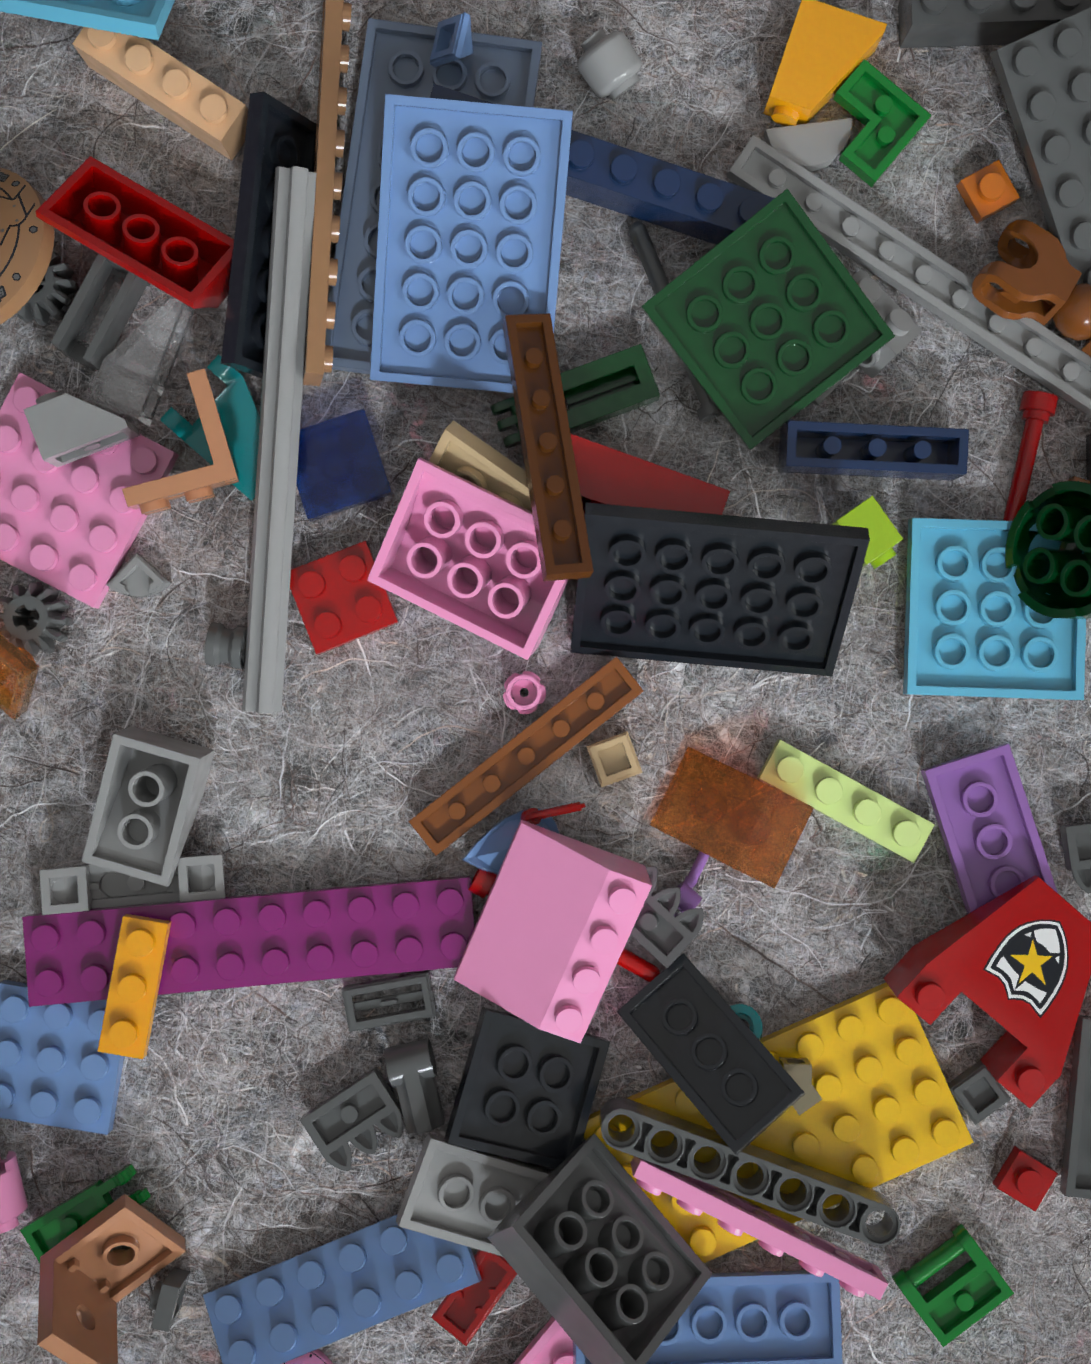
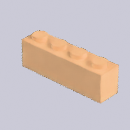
M83 27L72 43L89 68L231 161H233L245 143L248 117L246 104L147 39Z

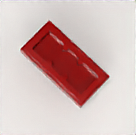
M478 1250L474 1256L482 1281L446 1295L431 1317L465 1346L470 1343L517 1275L504 1257Z

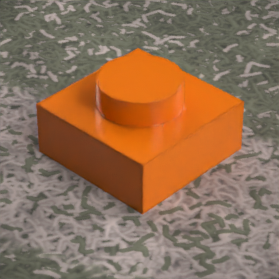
M1000 160L967 176L956 185L976 224L1015 204L1020 198Z

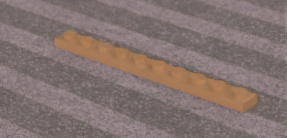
M323 0L314 173H317L303 375V385L320 386L324 372L331 373L333 365V346L325 345L326 329H334L336 302L328 301V285L336 286L338 259L330 258L331 243H338L340 233V216L332 215L333 200L341 199L343 174L335 172V157L343 158L345 130L337 129L338 115L345 116L347 88L339 87L340 73L347 74L349 45H343L341 42L342 31L349 32L352 4L346 3L344 0Z

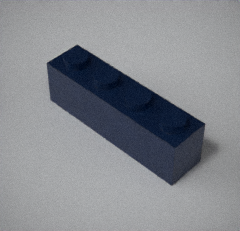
M788 420L780 429L778 472L953 481L967 474L969 429Z

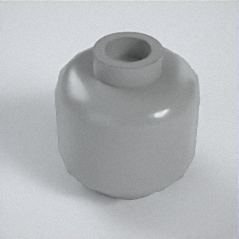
M601 28L581 44L585 53L579 58L577 67L598 98L609 96L614 101L641 80L637 73L642 67V61L622 31H613L606 35Z

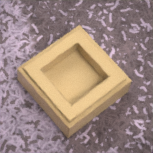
M628 731L586 746L601 788L643 773Z

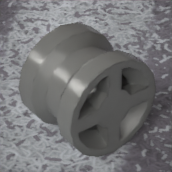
M212 622L208 628L205 641L204 656L206 665L218 666L221 663H229L232 668L243 670L247 626L238 625L234 629H228L222 623Z

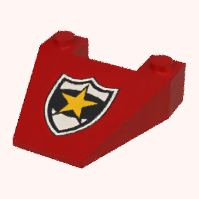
M1034 875L912 946L883 979L895 996L929 1025L962 992L1007 1031L980 1060L998 1083L1028 1108H1031L1062 1073L1091 976V922L1041 878Z

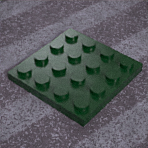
M788 189L784 190L641 306V309L749 450L753 449L895 337L894 333Z

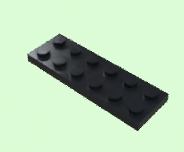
M264 91L250 93L221 357V364L259 378L263 376L275 168L279 166L286 168L298 166L307 168L308 172H314L316 123Z

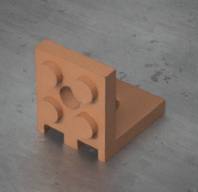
M205 368L189 372L187 377L214 464L123 488L122 491L127 507L135 510L140 509L141 514L150 515L171 509L169 501L185 497L189 504L215 497L213 489L239 482Z
M126 1194L122 1195L40 1257L37 1345L67 1364H118L117 1302L186 1252L185 1238ZM121 1245L131 1247L128 1250L116 1249L111 1251L112 1248Z

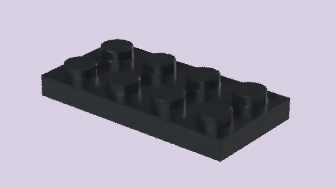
M684 953L617 1011L735 1155H738L805 1095L800 1086Z

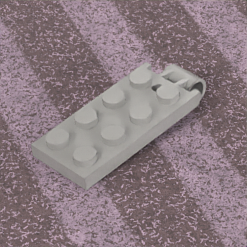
M427 1133L396 1222L402 1228L502 1256L487 1237L511 1210L552 1171L511 1158L447 1144L443 1137Z

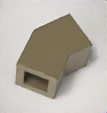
M779 1057L780 1065L805 1092V1095L792 1105L800 1116L822 1100L812 1085V1064L807 1058Z

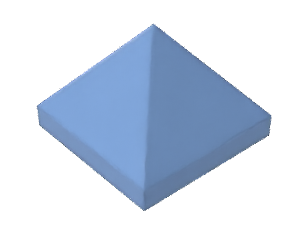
M464 12L438 22L430 56V65L437 67L473 54L471 18L469 14Z

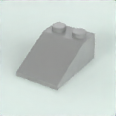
M134 726L113 733L82 862L168 887L172 881L202 800L215 750Z

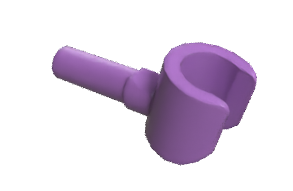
M699 852L688 876L677 886L681 891L678 906L681 912L696 908L702 900V897L692 888L698 882L697 880L710 856L705 852Z

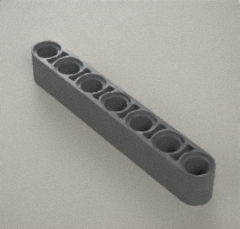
M612 1098L600 1110L599 1119L602 1137L607 1145L616 1150L872 1245H888L900 1233L901 1223L899 1216L886 1197L876 1190L751 1144L738 1155H735L716 1131L627 1098ZM620 1114L632 1119L631 1126L621 1132L614 1131L608 1125L614 1116ZM659 1131H670L675 1135L672 1143L665 1147H657L651 1142L653 1136ZM708 1146L717 1150L716 1155L709 1162L702 1163L694 1159L695 1153L701 1147ZM752 1162L759 1165L757 1172L752 1177L741 1178L737 1175L739 1167L744 1163ZM796 1178L801 1180L800 1186L793 1193L786 1194L780 1192L782 1183L787 1179ZM833 1194L842 1195V1201L839 1206L834 1209L823 1208V1203L827 1197ZM876 1210L885 1211L884 1217L879 1223L874 1225L866 1224V1219L870 1213Z

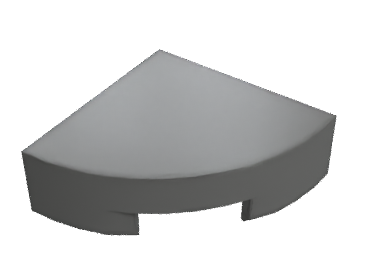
M135 553L110 580L107 586L118 593L131 597H149L164 591L172 583L141 554Z

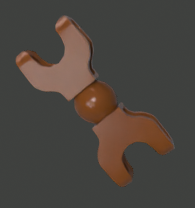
M1019 219L1009 223L1004 228L997 246L998 254L1005 262H991L979 270L972 283L974 297L991 311L1005 319L1019 320L1031 318L1045 326L1053 317L1055 327L1064 337L1074 340H1086L1081 350L1091 357V284H1077L1082 273L1070 265L1062 244L1053 234L1029 220ZM1015 238L1025 241L1029 249L1016 242ZM990 283H996L1002 289H997L993 287Z

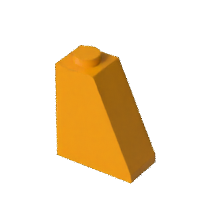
M801 0L763 114L771 116L774 122L782 126L808 124L836 94L864 59L868 60L875 52L887 24L816 0Z

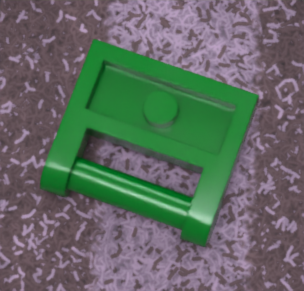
M962 1223L951 1231L953 1234L951 1238L906 1272L900 1269L891 1276L943 1347L1014 1294ZM964 1251L968 1253L971 1257L970 1261L924 1296L920 1294L917 1290L918 1286Z

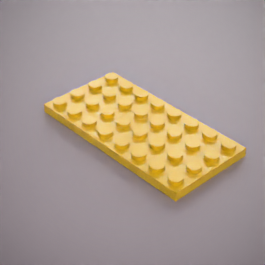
M886 982L766 1035L760 1040L778 1062L779 1057L807 1058L812 1064V1085L822 1100L800 1116L794 1107L791 1106L750 1143L751 1145L871 1189L974 1143L916 1013L895 996ZM672 1078L627 1098L714 1130ZM600 1110L590 1114L584 1133L585 1140L592 1134H595L636 1182L637 1178L633 1177L631 1161L634 1156L607 1145L601 1133ZM620 1114L614 1116L608 1125L614 1131L621 1132L631 1126L632 1119ZM659 1131L653 1136L651 1142L657 1147H665L672 1143L675 1135L670 1131ZM708 1146L701 1147L695 1153L694 1159L702 1163L709 1162L714 1158L717 1150ZM752 1162L744 1163L739 1167L737 1175L741 1178L752 1177L757 1172L759 1165ZM796 1178L787 1179L782 1183L780 1192L786 1194L793 1193L800 1186L801 1180ZM641 1188L703 1263L757 1240V1238L745 1232L741 1236L729 1233L718 1225L717 1218L705 1212H702L700 1216L689 1213L677 1204V1198L663 1191L660 1195H654ZM732 1193L792 1224L802 1220V1218ZM833 1194L827 1197L823 1203V1208L827 1209L840 1203L842 1195Z

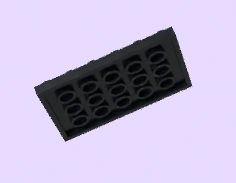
M585 503L584 517L594 571L590 578H579L577 581L570 653L833 676L870 541L868 528Z

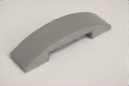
M223 854L180 856L172 881L168 887L91 864L39 870L42 915L83 912L96 908L226 898Z

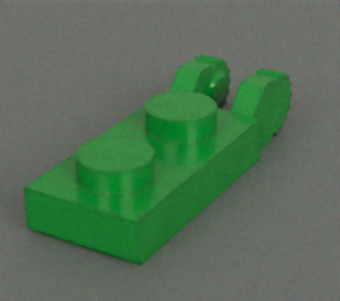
M132 1164L115 1172L104 1181L99 1179L25 1224L20 1229L39 1263L40 1257L114 1202L109 1191L117 1186H122L132 1179L137 1172ZM146 1187L141 1190L138 1189L129 1195L131 1199L140 1205L151 1196Z

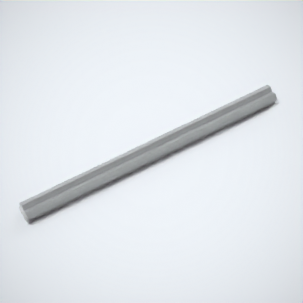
M279 166L275 168L242 710L257 713L282 712L317 176V173L308 172L307 168L292 166L291 168Z

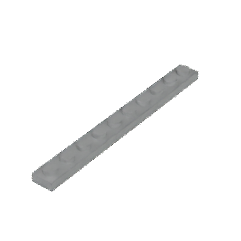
M755 135L751 137L729 170L727 178L741 187L774 198L788 189L829 245L1091 417V357L1034 319L1022 318L1011 320L1000 317L974 297L972 293V283L974 280Z

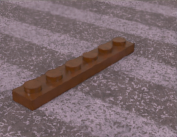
M550 313L505 315L502 325L543 581L590 578L594 570Z

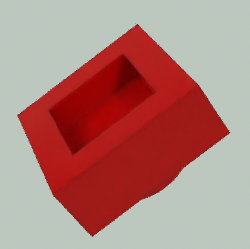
M1014 1146L992 1183L997 1189L1036 1212L1058 1173L1048 1165Z

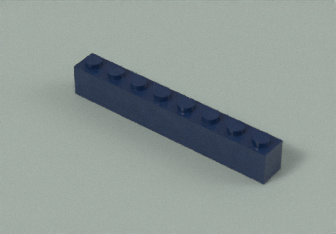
M437 84L433 85L430 98L491 103ZM574 130L571 131L567 196L718 245L775 199L774 197Z

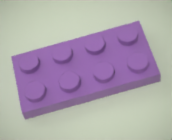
M1000 744L921 770L967 914L1034 875H1037L1057 892L1009 744Z

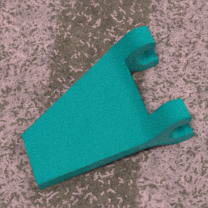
M218 354L207 368L227 386L215 399V403L239 482L233 485L253 501L256 488L260 415L245 378L235 368L221 364V356ZM170 407L161 417L160 421L210 465H213L200 417L192 425L179 412Z

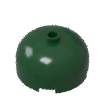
M1080 481L1057 482L1051 484V488L1042 492L1033 501L1027 500L1017 512L1006 540V568L1011 569L1017 566L1013 576L1021 592L1018 596L1034 611L1052 618L1088 619L1091 618V483ZM1036 523V528L1038 532L1029 531V529ZM1038 533L1047 540L1062 541L1059 549L1037 547L1029 551L1030 544Z

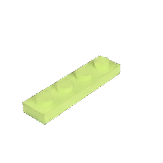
M779 739L757 776L760 780L912 863H915L935 826L932 822Z

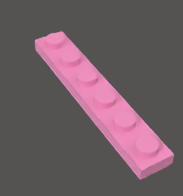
M635 1156L631 1161L633 1177L637 1178L636 1183L649 1193L660 1195L663 1191L677 1198V1204L689 1213L700 1216L702 1212H705L717 1218L718 1225L729 1233L741 1236L745 1232L759 1239L758 1244L769 1253L781 1257L785 1252L798 1259V1264L811 1274L823 1277L824 1273L838 1279L840 1286L855 1296L863 1297L866 1293L881 1300L888 1282L878 1266L724 1189Z

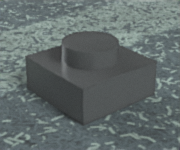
M173 1267L164 1282L157 1281L149 1303V1309L155 1310L151 1328L169 1332L180 1314L190 1271Z

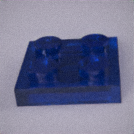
M364 408L300 429L297 488L310 522L393 494Z

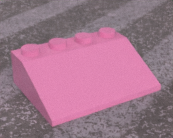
M420 457L415 464L367 581L528 660L538 648L568 579L543 581L531 511Z
M521 820L454 974V980L534 1027L581 1044L652 887L645 865Z

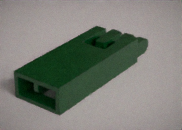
M641 344L560 373L564 398L569 408L567 416L570 433L658 401L660 397ZM514 396L491 405L490 408L494 416L511 411L512 416L496 423L499 432L515 427L518 430L517 433L502 439L505 448L521 444Z

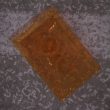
M687 747L649 825L775 889L814 807L695 749Z

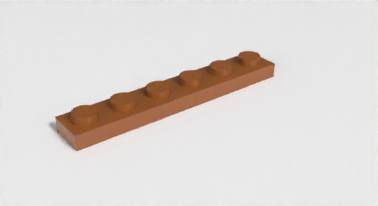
M616 656L408 822L435 856H437L644 690Z

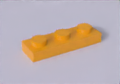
M126 914L122 917L97 1052L144 1059L147 1055L172 921Z

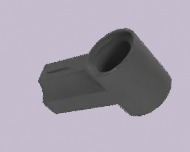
M425 1038L385 1048L384 1058L391 1086L397 1089L407 1134L426 1133L444 1125V1112L435 1081L437 1067L430 1039Z

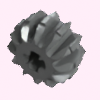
M53 251L47 272L41 282V285L44 287L40 291L37 289L30 300L17 312V316L24 322H30L34 318L35 322L39 325L47 326L50 314L58 321L63 320L64 315L61 309L64 305L69 308L73 301L68 295L79 290L78 283L70 279L74 275V269L68 263H61V257Z
M31 581L27 589L23 585H13V598L7 596L0 597V604L5 607L4 613L0 612V621L4 622V626L0 628V638H10L8 649L16 652L23 649L26 656L36 657L40 649L44 653L49 654L55 651L53 639L59 642L68 640L66 633L60 629L62 625L69 626L74 621L70 617L62 616L61 613L67 610L71 604H69L68 600H57L58 589L52 586L43 589L40 582ZM31 611L38 612L39 620H33L37 623L36 627L29 626L28 618L33 619V616L29 615Z

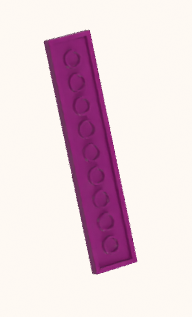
M470 876L232 896L190 902L175 901L96 908L83 912L42 915V913L28 914L23 916L22 920L29 1007L107 1000L122 917L126 914L172 921L158 995L456 968L474 930L472 892L468 890L471 885Z

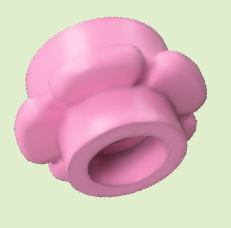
M533 672L514 673L505 681L504 687L506 692L503 694L504 702L508 708L512 710L517 709L520 714L535 712L537 706L542 704L546 698V688L544 685H541L540 677ZM526 688L529 692L526 697L520 695V690Z

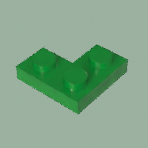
M865 59L838 89L833 98L834 101L865 126L843 151L839 161L872 188L931 117L928 111Z

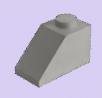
M52 392L36 399V405L24 409L42 459L56 467L66 465L140 436L137 427L126 419L67 393Z

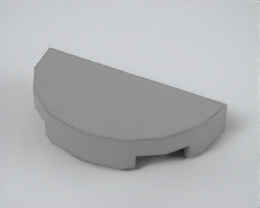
M852 118L765 129L764 138L768 145L809 172L828 167L843 152L851 136Z

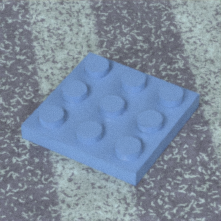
M10 980L0 981V1118L108 1135L113 1130L124 1056L97 1052L107 1000L29 1007L27 983Z

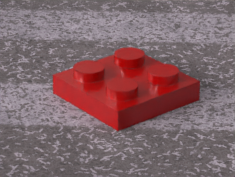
M366 540L291 570L290 590L317 655L399 623L387 590L367 581L375 560Z

